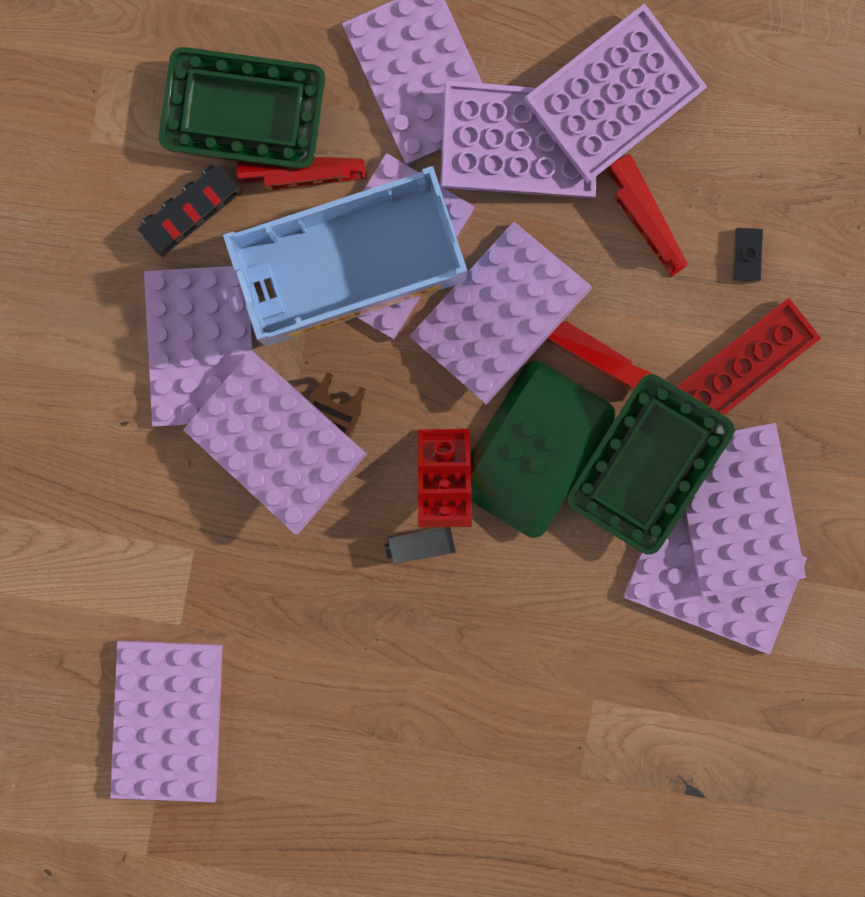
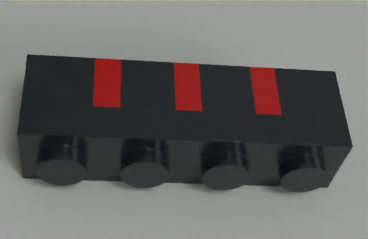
M219 163L215 166H208L201 173V178L196 182L191 181L181 189L182 193L175 199L169 198L161 205L162 209L155 215L150 214L142 220V226L138 228V231L161 257H164L242 193Z

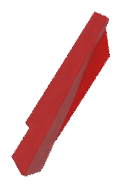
M628 154L613 162L606 170L620 189L613 198L670 276L673 277L684 269L688 263L633 157Z
M315 157L313 164L306 169L237 162V178L241 184L264 181L268 191L366 179L365 165L362 158Z
M568 321L561 322L546 339V341L606 378L632 392L643 376L653 374L632 365L631 360Z

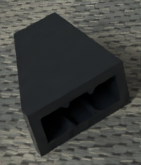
M433 527L388 538L389 543L384 544L387 559L392 558L394 564L456 552L450 527Z

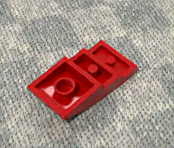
M418 429V527H472L469 429Z

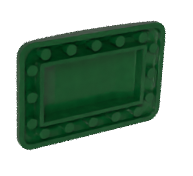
M178 47L174 49L169 58L159 142L163 148L171 152L244 163L306 169L313 164L316 154L326 81L325 73L322 68L314 64Z
M532 361L528 363L470 454L471 502L528 537L538 538L542 536L615 419L613 405L541 362Z
M647 374L639 380L568 495V504L575 512L646 555L657 553L735 433V426L728 417L655 374Z

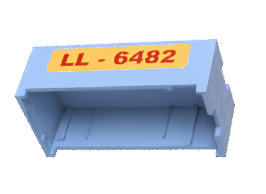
M433 166L422 169L420 173L250 229L223 235L233 268L237 273L256 338L267 347L466 282L467 268ZM268 278H270L276 296L273 299L269 298L264 282ZM260 281L266 301L261 303L254 283Z

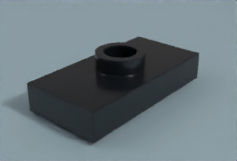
M735 229L733 281H761L763 229Z

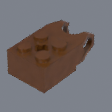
M327 372L322 383L311 393L308 401L351 439L361 417L362 399L366 389L359 387L357 393L347 403H335L330 395L333 375Z

